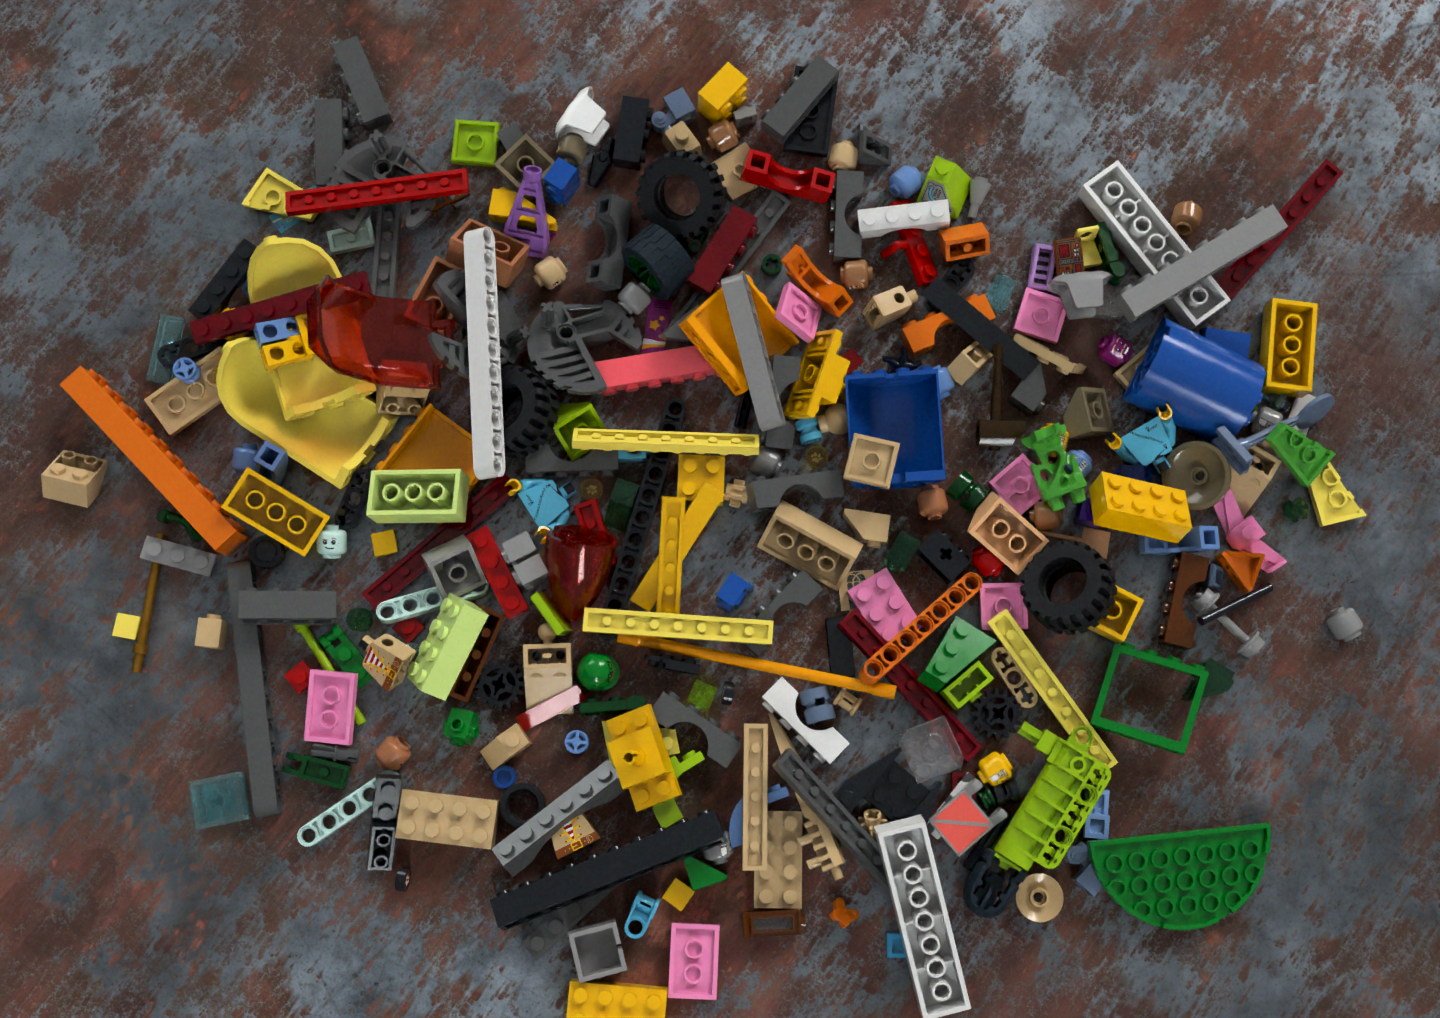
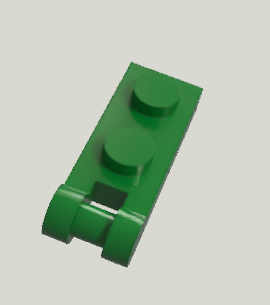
M336 624L331 628V632L326 636L323 634L318 640L343 672L358 673L357 689L360 690L374 678L362 665L364 661L363 655L340 626ZM339 638L342 643L335 648L332 642Z

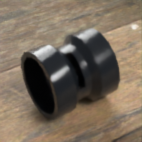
M1015 779L1007 780L1004 784L997 786L990 785L991 793L997 804L996 807L1005 806L1008 802H1021L1020 791Z

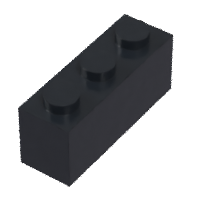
M623 96L613 153L614 167L640 170L641 163H645L647 150L644 149V143L649 142L650 129H647L648 121L651 122L654 110L650 108L649 99Z

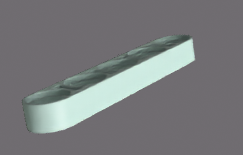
M487 580L488 583L485 584L486 586L483 591L471 590L461 595V598L472 601L486 596L490 590L489 581ZM435 586L383 601L377 606L376 614L379 621L383 624H393L438 611L443 599ZM431 594H437L440 597V601L435 605L427 603V598ZM407 601H415L417 607L409 612L404 609V604ZM386 607L394 609V614L390 618H383L381 616V611Z
M387 770L381 773L400 775L398 772L392 770ZM376 777L302 826L297 833L298 842L305 847L314 846L371 808L372 801H366L363 795L364 791L369 787L375 790ZM348 801L353 802L356 806V810L352 815H347L343 810L344 804ZM327 815H332L336 820L335 826L331 829H327L323 824V820ZM306 829H312L315 832V839L310 843L303 839V833Z

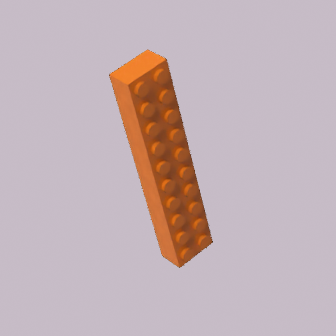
M79 366L59 384L215 551L229 557L249 539L244 533L247 529L243 524L233 517H229L231 513L221 508L222 503L220 504L217 500H213L216 496L207 487L205 488L199 483L201 480L192 471L184 467L185 463L176 454L174 455L169 451L170 447L161 438L159 439L153 434L155 431L146 422L143 423L138 418L140 415L131 406L128 407L123 402L124 398L108 386L109 382L102 375H98L92 368L87 370Z

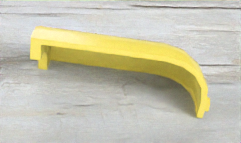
M276 235L268 236L256 247L250 257L247 271L250 304L342 277L334 260L321 247L305 239L277 238ZM350 301L302 315L303 318H316L318 331L308 333L310 340L321 338L325 347L324 351L313 355L309 361L277 367L275 370L270 371L285 421L313 416L315 411L324 409V407H328L330 411L345 406V401L360 400L377 391Z
M243 337L228 341L221 350L223 354L219 361L216 375L218 396L227 413L241 426L264 441L266 440L286 451L289 457L340 490L347 486L354 471L359 469L361 465L366 467L377 453L373 450L380 440L386 441L399 415L377 414L376 401L366 396L360 400L345 401V406L330 411L328 407H324V409L315 411L313 416L285 421L271 372L265 371L260 354L261 349L258 348L256 338Z

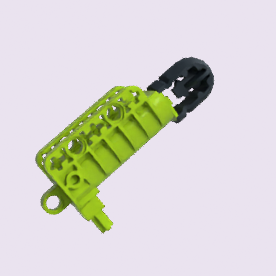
M1026 721L1019 728L1017 733L1035 744L1033 748L1046 755L1044 758L1046 764L995 846V851L986 848L981 855L982 861L976 863L963 888V898L966 906L977 916L994 918L1002 914L1019 890L1018 883H1022L1028 875L1025 870L1029 871L1034 861L1047 869L1056 868L1082 828L1111 779L1109 767L1086 753L1094 739L1090 728L1086 726L1074 728L1067 740L1058 737L1047 729H1044L1042 732ZM1079 730H1085L1089 735L1088 741L1084 744L1078 743L1075 738ZM1095 769H1096V770H1099V771H1098V774H1100V778H1099V779L1096 778V775L1093 773ZM1084 788H1086L1089 792V796L1086 800L1083 801L1080 797V793ZM1074 802L1083 805L1081 810L1078 808V805H1074ZM1069 811H1073V814L1076 815L1075 819H1071V816L1068 815ZM1065 821L1067 825L1071 826L1070 829L1061 825V823ZM1062 829L1064 838L1057 842L1055 834L1058 830ZM1049 843L1058 847L1055 851L1053 847L1049 846ZM1045 852L1052 856L1050 860L1043 857ZM994 856L999 859V866L1006 871L1008 868L1016 869L1015 874L1010 876L1009 884L1005 890L997 893L999 899L995 904L996 897L994 894L997 889H1003L1001 884L1003 878L994 872L991 876L984 877L986 884L983 888L978 887L974 894L976 886L983 884L981 877L985 870L992 865L991 860Z

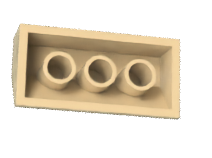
M782 500L769 521L757 547L800 571L804 570L810 577L838 591L864 544Z

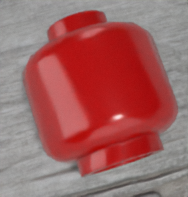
M983 544L973 550L971 562L983 577L991 575L994 578L1004 571V563Z

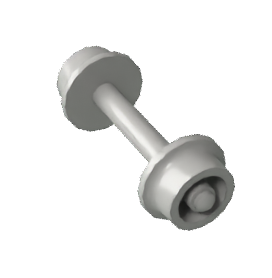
M1209 588L1196 593L1195 599L1191 602L1192 607L1196 610V615L1200 616L1207 610L1210 612L1218 608L1214 603L1218 600L1220 594L1218 592L1214 593ZM1223 615L1217 618L1241 642L1235 649L1237 654L1241 653L1247 659L1255 654H1260V649L1265 644V641L1259 636L1260 632L1258 630L1246 635L1228 616Z

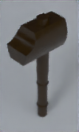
M994 344L990 420L977 419L976 445L989 446L990 451H1000V446L1012 447L1015 439L1019 435L1026 433V421L1001 420L1003 344Z

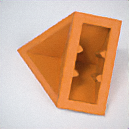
M1223 551L1214 556L1241 594L1253 590L1265 554Z

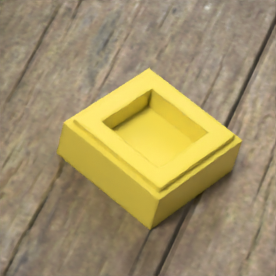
M117 613L112 636L137 640L141 617Z

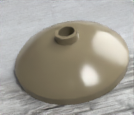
M1190 441L1176 447L1166 458L1171 468L1162 472L1163 486L1184 490L1189 510L1210 508L1220 502L1226 495L1231 483V467L1225 454L1216 446L1203 441ZM1200 472L1204 473L1203 480H1200L1198 477Z

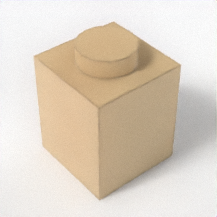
M207 614L206 618L198 617L194 646L225 650L228 621L222 620L221 615Z

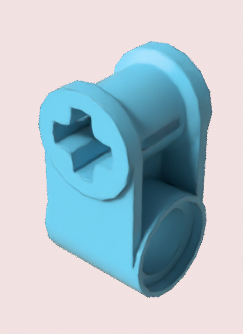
M640 889L632 904L631 912L624 927L626 934L633 939L644 935L661 901L659 898L655 900L643 894V891ZM640 902H644L650 905L651 908L641 904ZM633 920H638L642 924V931L638 934H633L629 930V923Z

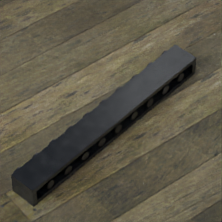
M715 810L701 811L697 814L696 818L691 820L687 818L681 819L674 823L675 826L668 829L665 827L656 829L652 832L653 835L646 838L643 836L636 837L630 840L628 845L623 847L621 845L613 846L607 850L608 853L600 856L599 854L591 855L585 859V862L578 865L577 863L568 864L563 867V871L558 873L549 872L543 874L538 881L523 882L518 885V889L513 891L503 890L496 894L497 897L490 899L498 928L508 930L728 842L719 815Z

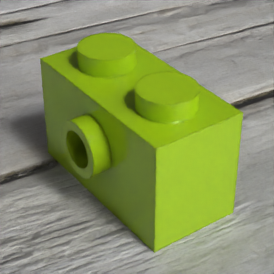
M978 660L939 693L953 710H957L967 701L972 703L982 695L980 690L994 678Z

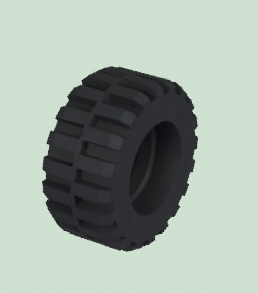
M685 149L671 151L652 160V163L644 168L645 173L639 177L638 183L641 186L636 189V196H640V201L637 202L638 209L642 208L644 214L641 215L643 220H649L651 224H656L666 229L676 240L681 238L685 240L691 239L710 229L723 214L721 210L726 205L724 195L727 194V187L722 185V181L725 179L723 174L719 175L717 173L718 166L715 163H709V157L706 155L700 156L697 151H685ZM682 173L687 175L698 187L700 202L697 210L691 215H679L671 210L666 203L664 186L666 180L673 174Z
M506 365L501 368L503 425L506 410L514 399L522 395L523 406L518 419L508 428L504 426L505 456L509 458H522L528 456L529 453L533 454L539 450L538 447L540 445L544 446L547 443V437L553 434L555 430L553 426L558 421L556 412L559 411V403L555 401L557 400V394L553 390L552 385L541 376L522 366ZM468 406V414L470 415V418H468L469 427L472 428L471 406Z
M1071 540L1067 544L1063 541L1056 542L1053 547L1050 545L1044 547L1042 553L1039 554L1037 552L1033 556V562H1028L1026 565L1027 573L1022 574L1021 582L1024 585L1020 587V591L1024 597V605L1042 626L1048 630L1051 629L1057 634H1062L1064 631L1067 635H1075V631L1084 633L1088 631V627L1093 626L1095 628L1100 624L1098 621L1102 617L1105 619L1109 615L1108 608H1113L1115 600L1112 596L1117 595L1115 575L1102 556L1095 549H1091L1089 545L1085 543H1080L1079 545L1077 541ZM1072 572H1082L1087 575L1085 588L1076 599L1064 604L1051 602L1052 588L1062 576Z

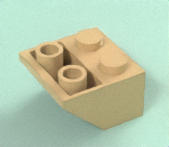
M381 361L376 377L377 414L417 416L420 409L425 406L433 382L426 363Z
M63 450L41 474L43 497L88 508L99 495L108 460Z

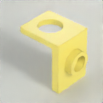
M1098 225L1079 228L1074 235L1075 238L1080 237L1084 233L1091 232L1086 237H1080L1084 268L1100 266L1102 264L1094 242L1099 230Z

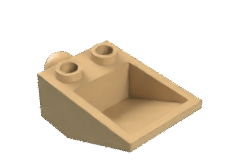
M1266 440L1249 448L1248 452L1254 459L1247 473L1239 475L1230 465V488L1243 518L1271 481L1282 462L1264 451L1270 448ZM1255 464L1260 466V470L1254 467Z
M543 623L538 629V635L543 640V644L523 645L526 711L573 687L572 643H552L556 634L548 623ZM537 651L542 655L538 661L533 658V654ZM558 651L565 653L564 659L559 660L556 654ZM574 706L559 714H574Z

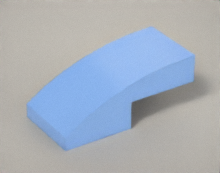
M1084 788L1083 801L1086 800L1089 796V792L1086 788ZM1104 789L1083 824V837L1108 839L1110 790Z

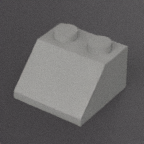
M464 534L421 554L443 600L448 597L449 593L461 596L488 583L473 547Z

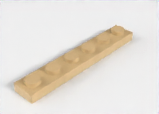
M744 723L742 871H767L768 724Z

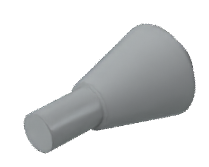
M975 177V179L970 180V208L967 215L970 219H976L979 206L992 186L986 178Z

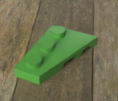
M1279 422L1265 438L1266 442L1301 486L1309 487L1336 455L1335 452L1327 450L1316 441L1310 440L1303 433L1286 423Z

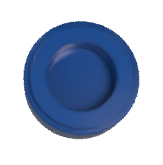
M503 765L495 769L492 780L499 789H508L516 783L517 774L512 767Z

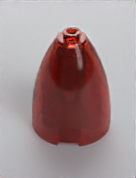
M575 524L555 525L553 531L547 530L545 543L547 580L554 604L559 614L564 617V620L576 622L578 619H581L584 616V607L591 608L603 590L611 571L617 545V538L612 533L605 530H600V533H597L595 530L586 529L585 525Z

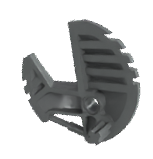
M376 129L374 134L369 135L370 140L352 147L341 156L334 165L335 172H330L329 178L331 183L327 182L326 187L418 175V173L404 166L406 158L413 164H416L425 174L435 171H430L409 149L406 140L384 137L383 133ZM435 198L407 201L406 227L409 231L417 229L431 214L429 210L434 209L436 205ZM376 205L330 211V213L343 230L356 235Z
M454 269L439 275L432 286L444 305L467 331L465 273H460L462 269ZM497 290L501 366L504 367L516 361L520 342L527 339L531 333L527 331V326L523 325L519 328V323L510 301L501 290ZM434 332L427 335L432 350L440 360L444 361L445 366L450 370L454 369L457 375L469 380L468 334L460 342Z
M605 300L603 304L592 305L564 304L561 301L554 303L549 301L547 304L543 302L541 304V312L534 319L529 329L531 335L527 337L529 360L531 365H536L534 366L536 373L544 374L542 378L552 383L554 388L558 390L567 389V393L594 395L605 391L607 385L587 349L615 339L638 353L642 348L640 329L638 326L634 329V318L631 316L628 319V312L610 300ZM582 310H600L574 319L568 313L582 312Z

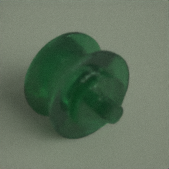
M1300 497L1295 498L1294 503L1288 500L1285 503L1283 515L1287 516L1294 523L1299 520V517L1307 519L1310 504H1307Z
M353 608L348 612L346 622L351 630L364 632L372 626L373 616L368 609Z

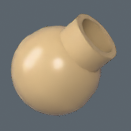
M833 404L828 407L825 414L817 416L822 434L826 432L836 435L848 433L847 406L845 404Z

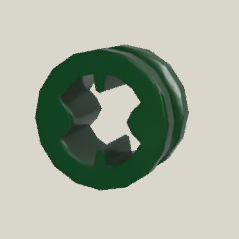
M769 254L762 261V271L767 276H777L782 269L781 258L775 254ZM768 261H771L772 263H777L775 270H773L771 267H766L768 266Z
M985 787L983 792H976L977 798L985 811L989 810L990 806H997L988 787Z

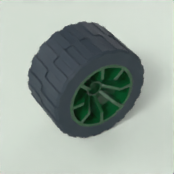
M656 224L647 225L622 247L621 253L628 269L639 283H644L650 289V293L659 299H669L687 283V278L695 271L693 262L683 246L666 229Z

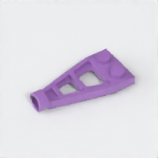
M529 165L524 167L523 179L503 233L531 245L528 256L545 259L548 255L550 234L541 185L542 169L538 166ZM524 195L536 198V209L522 207ZM520 216L534 217L537 232L518 229L517 223Z

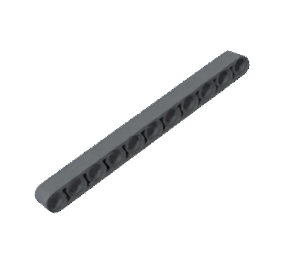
M249 559L227 563V579L254 814L259 818L281 814L283 805L262 625H238V591H243L244 588L258 589L255 565Z

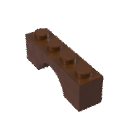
M1181 552L1172 558L1170 570H1173L1171 579H1168L1165 589L1168 593L1167 601L1163 602L1161 608L1163 620L1156 632V637L1159 638L1158 644L1184 651L1192 649L1196 625L1185 616L1182 608V599L1185 591L1191 585L1199 584L1206 580L1210 558Z

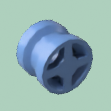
M180 358L173 365L174 375L186 384L197 382L201 376L199 365L190 358Z
M573 730L567 734L565 746L569 752L581 754L588 749L589 738L583 731Z

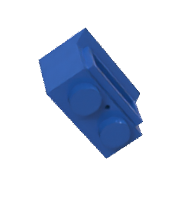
M731 572L716 595L717 607L728 614L733 609L737 610L745 599L746 594L753 592L754 586Z

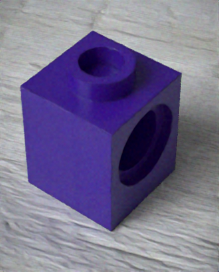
M1086 497L1084 502L1077 504L1073 523L1096 529L1099 526L1094 525L1090 498Z

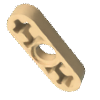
M1005 647L994 649L989 656L990 663L1011 696H1016L1014 701L1020 703V707L1024 709L1035 706L1038 701V695L1029 680ZM997 652L1000 654L1004 653L1006 655L1004 662L1006 665L1012 663L1013 667L1002 672L1001 669L1005 668L1002 662H996ZM1010 671H1015L1020 676V680L1016 685L1009 683L1007 680V675ZM1023 683L1026 685V687L1022 688L1024 693H1030L1032 696L1029 699L1030 704L1021 701L1023 694L1020 690L1016 693L1014 691L1015 688L1022 686Z

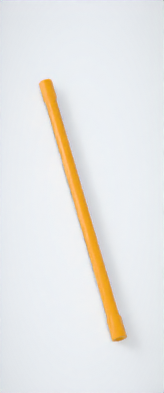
M618 634L617 643L662 650L870 693L874 696L893 700L895 698L896 685L877 682L874 685L868 686L856 678L657 637Z

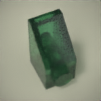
M617 477L604 519L607 527L622 532L626 531L640 485Z
M900 531L883 560V563L887 564L886 568L895 573H899V571L903 573L918 550L921 541Z
M1212 658L1204 659L1200 665L1205 667V671L1209 672L1202 698L1227 692L1233 685L1234 680L1232 677L1235 672ZM1193 677L1181 700L1184 702L1193 700L1200 678Z

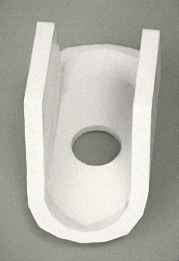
M591 86L582 89L557 122L555 137L558 142L561 136L573 132L581 135L587 144L597 146L609 130L610 125L604 120L606 112L593 101V88Z

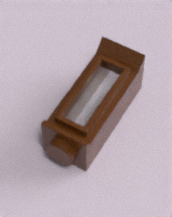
M800 909L742 911L744 938L802 935V929H806L805 914H801Z

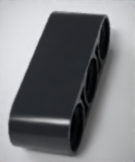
M845 616L825 618L830 673L856 678L852 641L837 626Z

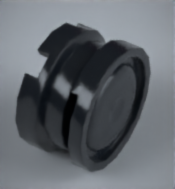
M268 535L258 536L250 544V559L254 564L263 569L277 568L285 560V546Z

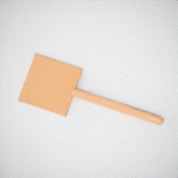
M1083 527L1082 537L1079 538L1048 531H1039L1045 536L1085 543L1091 549H1095L1103 559H1107L1111 532Z

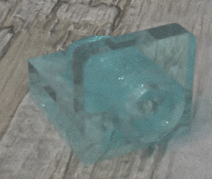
M1005 274L995 275L987 294L991 308L1005 313L1017 281H1014L1012 277Z

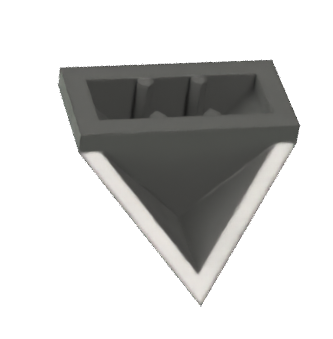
M859 122L857 164L891 166L892 144L877 137Z

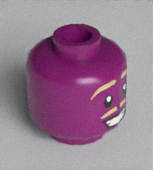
M1116 333L1110 334L1108 337L1103 336L1097 344L1099 358L1112 367L1125 365L1133 353L1131 343Z

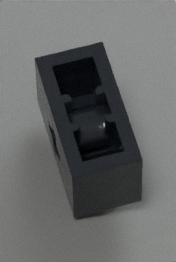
M937 530L915 552L948 585L971 562L968 560V554L963 549H957L951 543L953 540L946 532ZM945 551L948 552L949 555L947 556V558L942 560L940 558L942 553H944Z

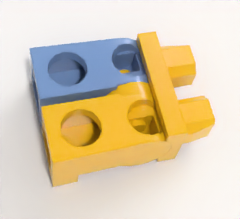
M297 315L295 317L255 323L253 329L258 348L261 349L260 354L266 372L275 370L277 367L309 361L313 355H317L325 349L321 338L309 339L308 333L318 331L315 317L303 318L302 315Z

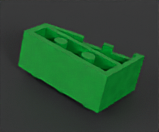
M956 616L947 626L917 681L937 693L976 659L987 652L996 640Z

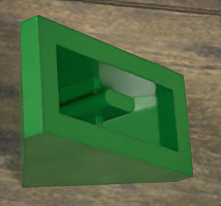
M693 856L683 860L693 891L724 881L728 876L726 873Z

